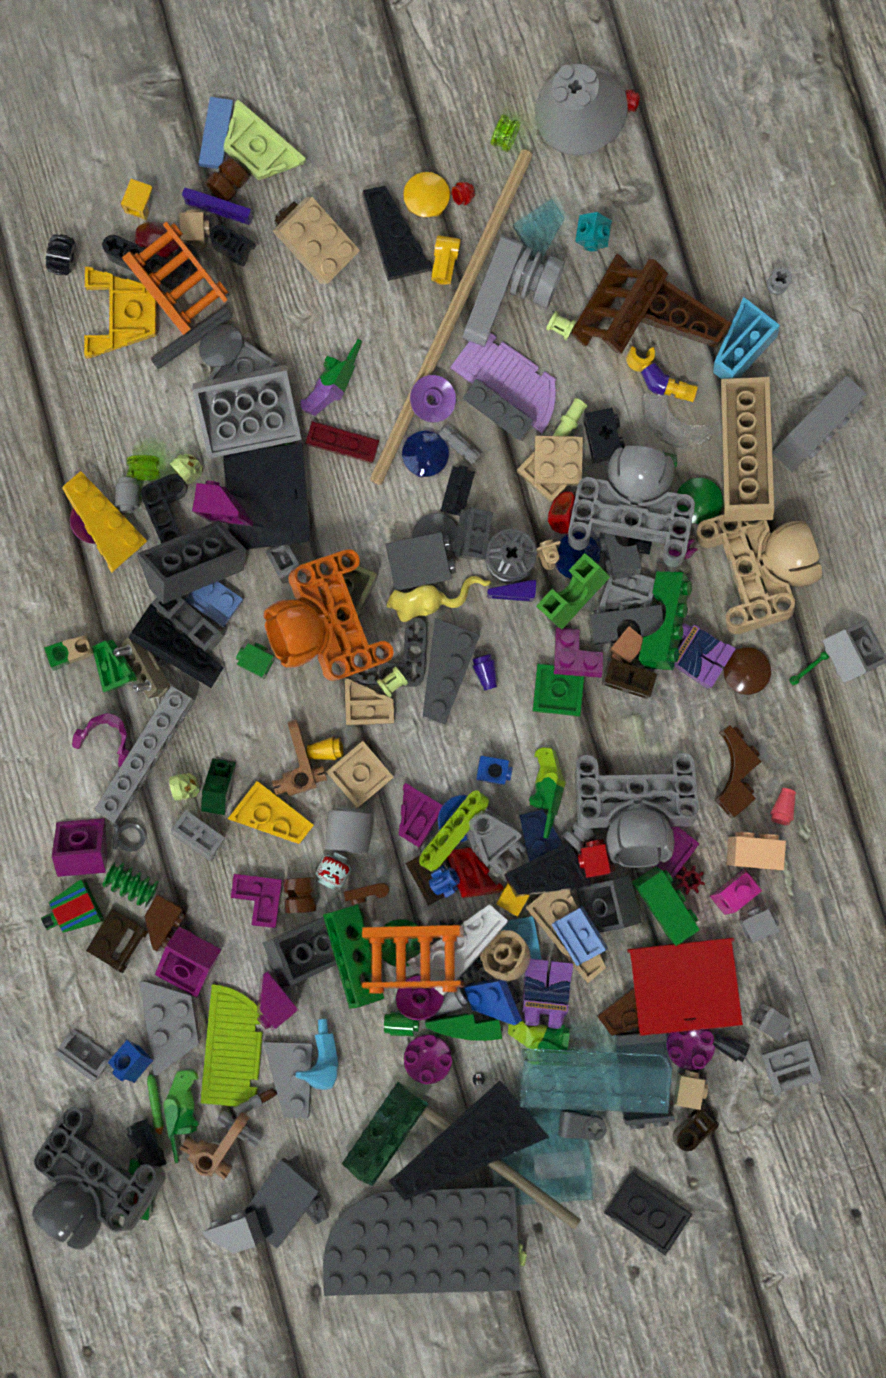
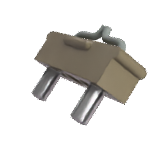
M128 638L120 645V648L114 649L116 657L123 655L126 657L139 681L138 684L133 685L135 692L144 691L149 699L153 697L161 698L169 690L170 684L160 667L163 664L161 660L155 658L153 653Z

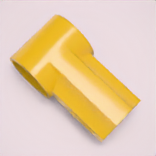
M437 235L431 281L441 285L451 284L461 239Z

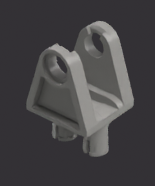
M486 808L485 811H479L480 813L476 814L469 821L470 830L466 833L470 848L486 866L490 865L496 874H501L503 871L498 864L505 870L508 868V863L502 858L501 854L508 849L513 857L517 859L522 857L517 848L523 854L526 853L527 848L519 840L522 835L505 818Z

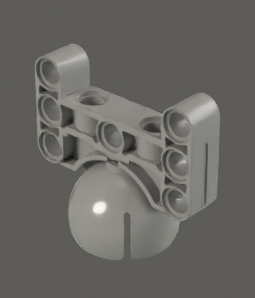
M630 445L624 449L622 447L616 449L608 464L609 481L592 477H585L579 481L568 532L569 545L576 550L586 548L590 541L591 531L665 544L663 552L664 563L669 567L680 566L684 561L695 502L687 494L667 492L674 479L675 468L672 458L665 456L660 450L645 446ZM585 488H590L594 491V493L587 495L584 494L582 490ZM685 505L689 510L682 512L677 507ZM586 510L590 514L587 517H581L578 515V512ZM627 519H634L637 524L630 526L625 521ZM680 527L685 533L676 534L673 529ZM581 532L585 537L583 539H575L573 535ZM670 550H677L681 555L672 557L668 552Z
M680 753L673 759L670 774L599 776L598 763L594 757L583 755L577 760L575 789L578 823L586 829L608 828L610 826L606 835V847L611 861L624 867L635 868L655 866L659 861H668L674 852V835L671 826H691L695 822L699 811L695 762L692 756L687 753ZM677 766H685L687 770H680ZM587 767L590 768L592 771L584 772L581 770V768ZM680 787H685V788H687L690 792H687V793L682 792L679 788H680ZM637 788L641 793H634L630 789ZM589 789L593 793L588 795L583 793L582 790ZM681 810H689L692 814L685 815L681 812ZM590 811L595 816L587 817L584 815V812Z

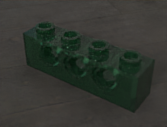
M397 1081L355 1145L349 1151L342 1165L358 1180L374 1186L429 1103L413 1089Z

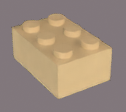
M313 197L304 198L273 230L274 234L320 284H328L360 251Z

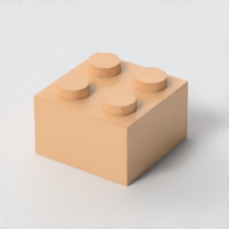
M736 832L735 836L728 837L727 866L784 870L786 841L779 840V835L759 834V838H754L755 833Z

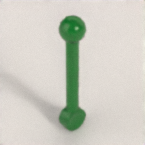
M826 651L821 652L820 657L797 676H792L789 679L790 684L793 686L797 685L800 682L799 679L822 660H827L830 656Z

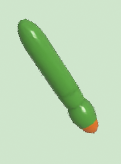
M149 1074L147 1077V1087L153 1116L152 1123L155 1131L161 1135L164 1120L161 1117L158 1087L155 1077Z

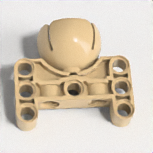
M724 515L702 521L697 527V541L699 545L704 548H712L722 544L742 601V605L729 609L726 614V628L733 634L745 633L789 619L793 615L795 600L790 586H809L822 578L820 563L813 564L819 560V553L811 530L805 521H789L780 525L773 533H770L767 520H760L757 523H750L749 521H724ZM727 524H734L737 528L727 530L725 526ZM711 531L714 535L706 538L702 536V533ZM746 537H748L752 550L749 548ZM747 566L751 569V572L744 574L739 569ZM761 580H763V583H764V586H765V589H766V592H767L766 594H765V592H764V589H763ZM784 602L787 603L790 606V608L787 610H780L777 607V605L779 603ZM761 609L766 612V615L764 617H757L754 615V612ZM733 617H740L743 619V622L736 625L730 620Z

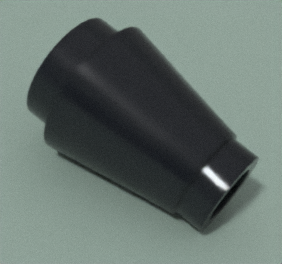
M717 1033L713 1042L716 1049L735 1062L737 1060L743 1062L750 1047V1044L746 1043L745 1039Z

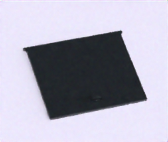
M302 443L223 456L225 488L236 497L253 521L252 526L228 524L229 532L246 550L311 542L304 447Z

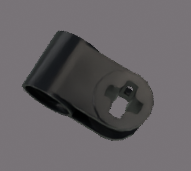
M216 225L210 231V241L213 249L228 257L234 263L245 266V259L250 251L255 249L256 244L249 238L232 231L224 225ZM219 235L227 237L222 243L215 241V238Z

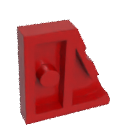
M471 848L454 849L449 854L450 866L455 870L460 880L457 886L462 898L497 894L504 890L500 883L496 885L489 877L488 873L490 870L479 861L478 856Z

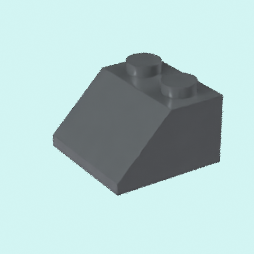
M630 875L593 883L591 887L576 889L580 907L583 906L599 933L623 929L642 923Z

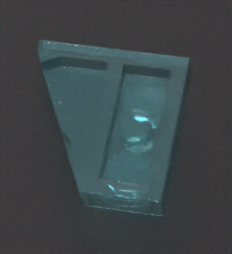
M553 199L513 224L512 227L525 247L534 249L532 258L535 259L538 251L542 252L543 258L565 218Z

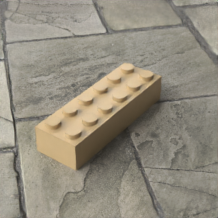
M770 377L721 379L724 521L773 520L774 488Z

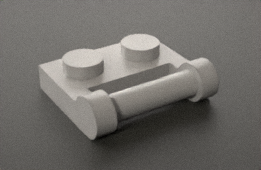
M807 1039L761 1054L771 1090L775 1097L782 1095L783 1091L810 1082L814 1084L821 1082V1076L809 1040ZM805 1067L809 1069V1073L782 1082L778 1081L777 1076Z

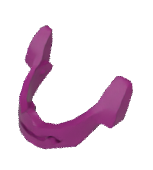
M110 713L92 718L84 730L77 729L75 731L72 746L73 748L80 749L89 732L96 726L108 724L113 728L116 727L122 739L117 754H119L118 767H121L130 753L125 747L127 733L123 721L116 715Z

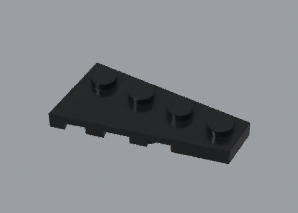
M150 604L128 639L212 688L223 667L202 648H196L191 643L190 637L185 633L180 634L172 627L173 622L167 617L162 618L156 612L157 608Z

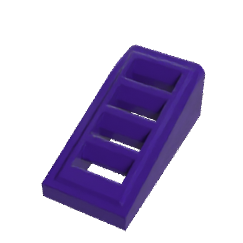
M536 580L490 588L487 590V598L533 602L536 594Z

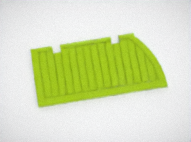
M212 984L200 1103L238 1106L257 1094L258 1087H252L250 1083L251 1079H259L263 1032L255 1031L256 1024L261 1025L257 1020L260 1016L257 1013V1004L241 992L223 985Z

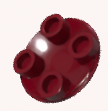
M143 223L136 228L135 243L138 246L147 248L166 233L167 229L163 226V223ZM173 239L160 249L157 255L168 257L170 252L179 248L178 243Z

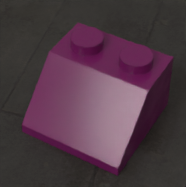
M206 480L205 484H196L192 512L207 521H219L220 523L245 526L253 525L252 519L236 497L228 492L227 488L220 486L219 482Z
M105 818L56 822L51 857L57 877L106 873L108 853Z
M179 927L166 945L155 975L197 998L218 960L221 949Z
M266 972L260 977L257 1013L260 1016L257 1020L265 1030L270 1028L273 1031L296 1013L298 1009L271 975Z

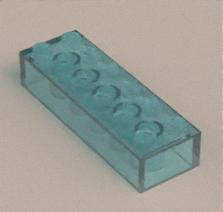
M522 1048L518 1085L520 1107L668 1113L672 1065L668 1055Z

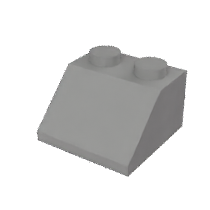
M867 619L822 640L825 645V651L831 657L836 673L843 683L886 663V656Z

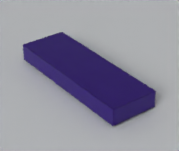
M184 187L182 197L186 205L251 225L253 220L251 209Z

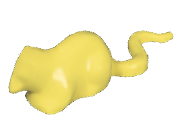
M471 576L464 581L460 595L454 599L447 598L443 592H440L431 584L422 585L407 593L394 590L387 601V608L397 610L400 621L407 622L417 616H427L436 612L442 604L450 608H458L465 602L469 587L472 584L479 583L483 586L491 585V581H484L477 576Z

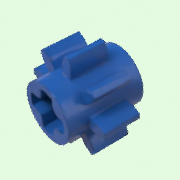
M442 865L431 874L433 878L429 880V884L436 895L443 893L447 898L456 893L458 889L456 885L460 883V880L453 868L446 870Z

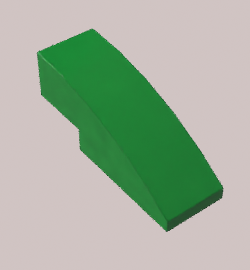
M473 1012L425 1020L426 1028L457 1039L470 1041L502 1039L498 1019L491 1018L474 1021Z

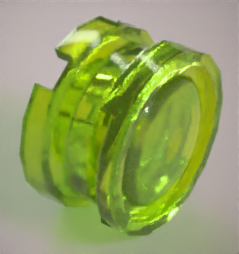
M503 114L493 132L490 145L494 147L500 146L503 151L508 153L518 134L521 122L517 120L512 121L509 119V116Z
M134 455L126 458V465L129 466V470L126 471L127 477L136 478L137 481H150L160 478V471L158 470L160 465L159 457Z

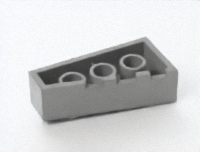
M846 375L788 434L772 454L793 472L807 456L812 459L821 450L818 446L821 442L825 445L835 435L833 432L835 427L840 430L850 420L847 417L850 412L853 415L858 412L864 405L861 401L867 394Z

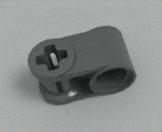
M573 1110L560 1111L558 1136L588 1140H600L605 1136L607 1131L606 1124L599 1115ZM594 1122H598L599 1127H601V1129L596 1130V1133H592L591 1128H589V1126H593Z

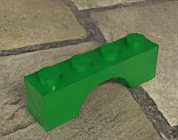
M656 572L652 594L661 604L665 605L666 617L662 626L655 633L643 637L639 661L646 669L674 670L675 662L679 659L678 644L679 640L683 638L682 624L683 619L688 613V595H691L692 583L684 572Z

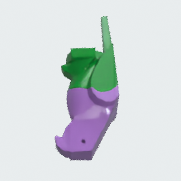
M357 339L346 360L343 362L326 356L324 360L325 370L319 376L313 392L305 400L301 399L300 406L302 410L316 416L335 400L338 401L343 397L355 369L354 363L362 344L360 339Z

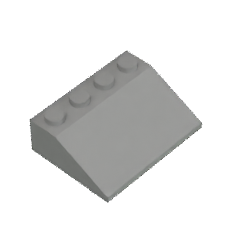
M286 365L193 383L192 391L208 458L302 440Z

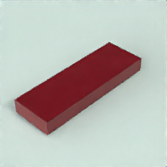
M312 421L305 445L373 464L380 440Z

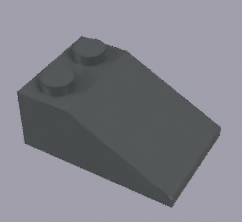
M323 917L262 942L280 988L297 984L337 965Z

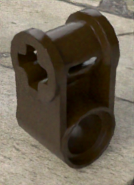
M701 1105V1110L694 1109L687 1119L673 1132L674 1144L683 1151L689 1152L694 1150L719 1126V1122L717 1120L713 1121L704 1111L705 1107ZM688 1132L691 1136L690 1142L686 1145H681V1135Z

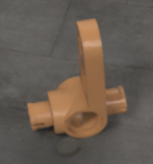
M297 719L287 723L300 767L282 773V779L272 781L273 787L281 786L274 789L276 796L288 792L289 796L307 792L317 788L316 783L327 781L326 774L319 775L325 772L323 766L315 769L311 767ZM300 773L307 774L309 778L307 785L299 787L296 784V777Z
M241 1112L220 1145L207 1143L202 1139L196 1142L188 1136L180 1150L190 1155L187 1160L193 1164L198 1174L212 1177L215 1173L225 1180L233 1166L226 1163L224 1159L250 1117ZM205 1156H208L212 1160V1163L208 1162L205 1159Z

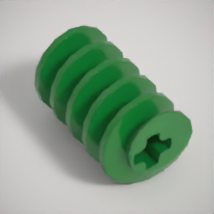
M115 862L103 881V887L107 888L111 885L112 892L120 889L119 895L121 897L129 893L128 901L132 902L137 898V906H141L146 902V908L156 893L159 881L149 885V876L142 881V872L139 871L133 876V867L124 871L125 863L122 862L117 867Z

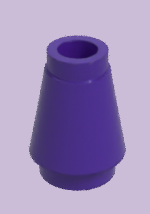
M491 654L473 658L472 667L484 691L498 687L496 683L495 659H492Z

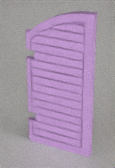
M490 333L485 347L469 341L450 369L471 384L476 379L481 380L510 404L535 420L536 423L533 428L543 434L554 409L556 378L546 371L542 376L538 375L536 371L539 369V366L503 341L499 346L494 344L493 342L497 337Z

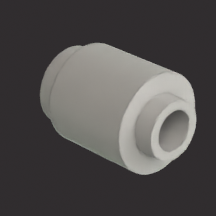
M118 478V483L115 486V507L120 509L121 513L131 514L134 513V510L139 509L140 485L137 484L136 478Z

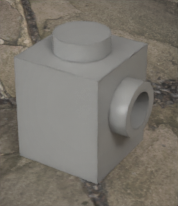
M761 906L747 911L748 916L738 920L750 943H755L779 932L777 925L780 923L775 912H770L767 908L761 909Z

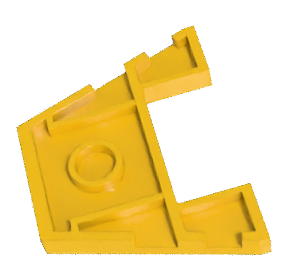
M85 266L86 290H109V335H84V356L86 359L157 336V301L142 283L119 278L111 273L100 272L92 267Z

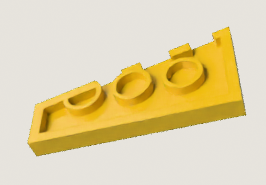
M82 471L62 487L77 515L84 522V527L88 534H91L99 553L105 558L111 573L146 544L147 540Z

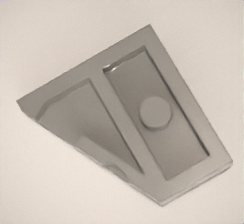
M610 573V578L607 580L598 609L607 608V610L617 609L619 606L631 605L632 607L651 602L655 579L639 574L612 580Z

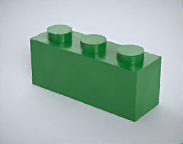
M655 866L632 883L668 939L677 946L700 930L696 924L699 920L692 909H686L683 904L686 899L680 890H674L672 887L673 879L666 869L662 871Z

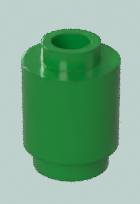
M391 1011L390 1014L384 1015L385 1034L414 1037V1032H419V1020L409 1019L398 1011Z

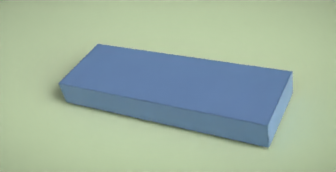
M210 97L199 158V166L218 169V166L224 161L225 151L223 146L229 131L234 105L233 100Z

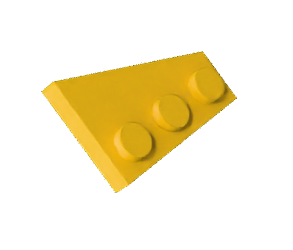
M256 781L228 817V820L300 844L314 827L313 823L258 781Z

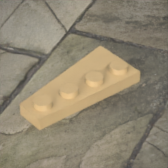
M570 890L542 893L528 904L526 909L570 963L573 964L584 980L589 983L606 969L601 954L576 966L551 925L578 908Z

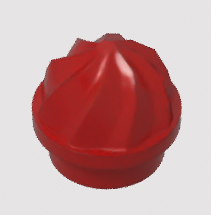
M633 89L625 90L628 104L627 113H630V111L636 112L640 93L634 92Z
M458 182L451 190L452 198L457 205H468L475 197V189L468 182Z

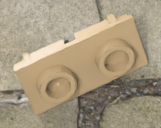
M547 540L540 543V547L536 549V558L540 557L542 566L546 570H552L556 566V562L559 559L557 550L560 546V541Z

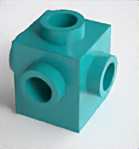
M599 212L579 215L575 242L583 246L584 250L596 252L598 249L608 247L612 220Z

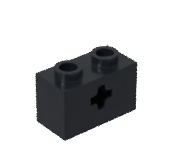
M612 407L584 413L583 423L592 463L609 461L616 449L619 447L625 448L624 439L622 436L619 437L617 428H620L618 414H614ZM602 431L609 435L608 439L605 440L604 436H600Z

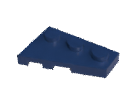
M543 810L519 815L529 862L563 845L553 826L549 838L543 837L547 820Z

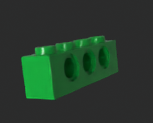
M358 904L323 914L349 1009L359 1008L385 999L383 993H369V989L362 988L360 982L361 974L364 976L365 982H372V952L369 940L362 938L364 915L359 909ZM347 927L351 929V938L347 936ZM354 950L358 953L357 962L353 958Z

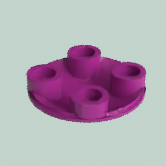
M709 1029L669 1033L666 1042L667 1053L673 1063L680 1068L686 1070L702 1069L710 1062L714 1055V1037Z
M421 1035L413 1039L406 1047L404 1067L413 1080L425 1085L434 1084L441 1081L450 1071L452 1065L451 1050L441 1038L434 1035Z

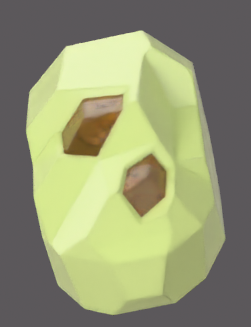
M191 454L179 455L169 463L187 485L193 483L202 474V465Z
M191 773L169 777L170 789L175 801L194 798L198 795L200 791L199 782Z

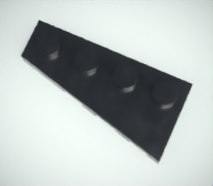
M386 186L363 190L362 196L387 281L432 271V264L426 259L422 247L412 235L408 223L402 218L400 210Z

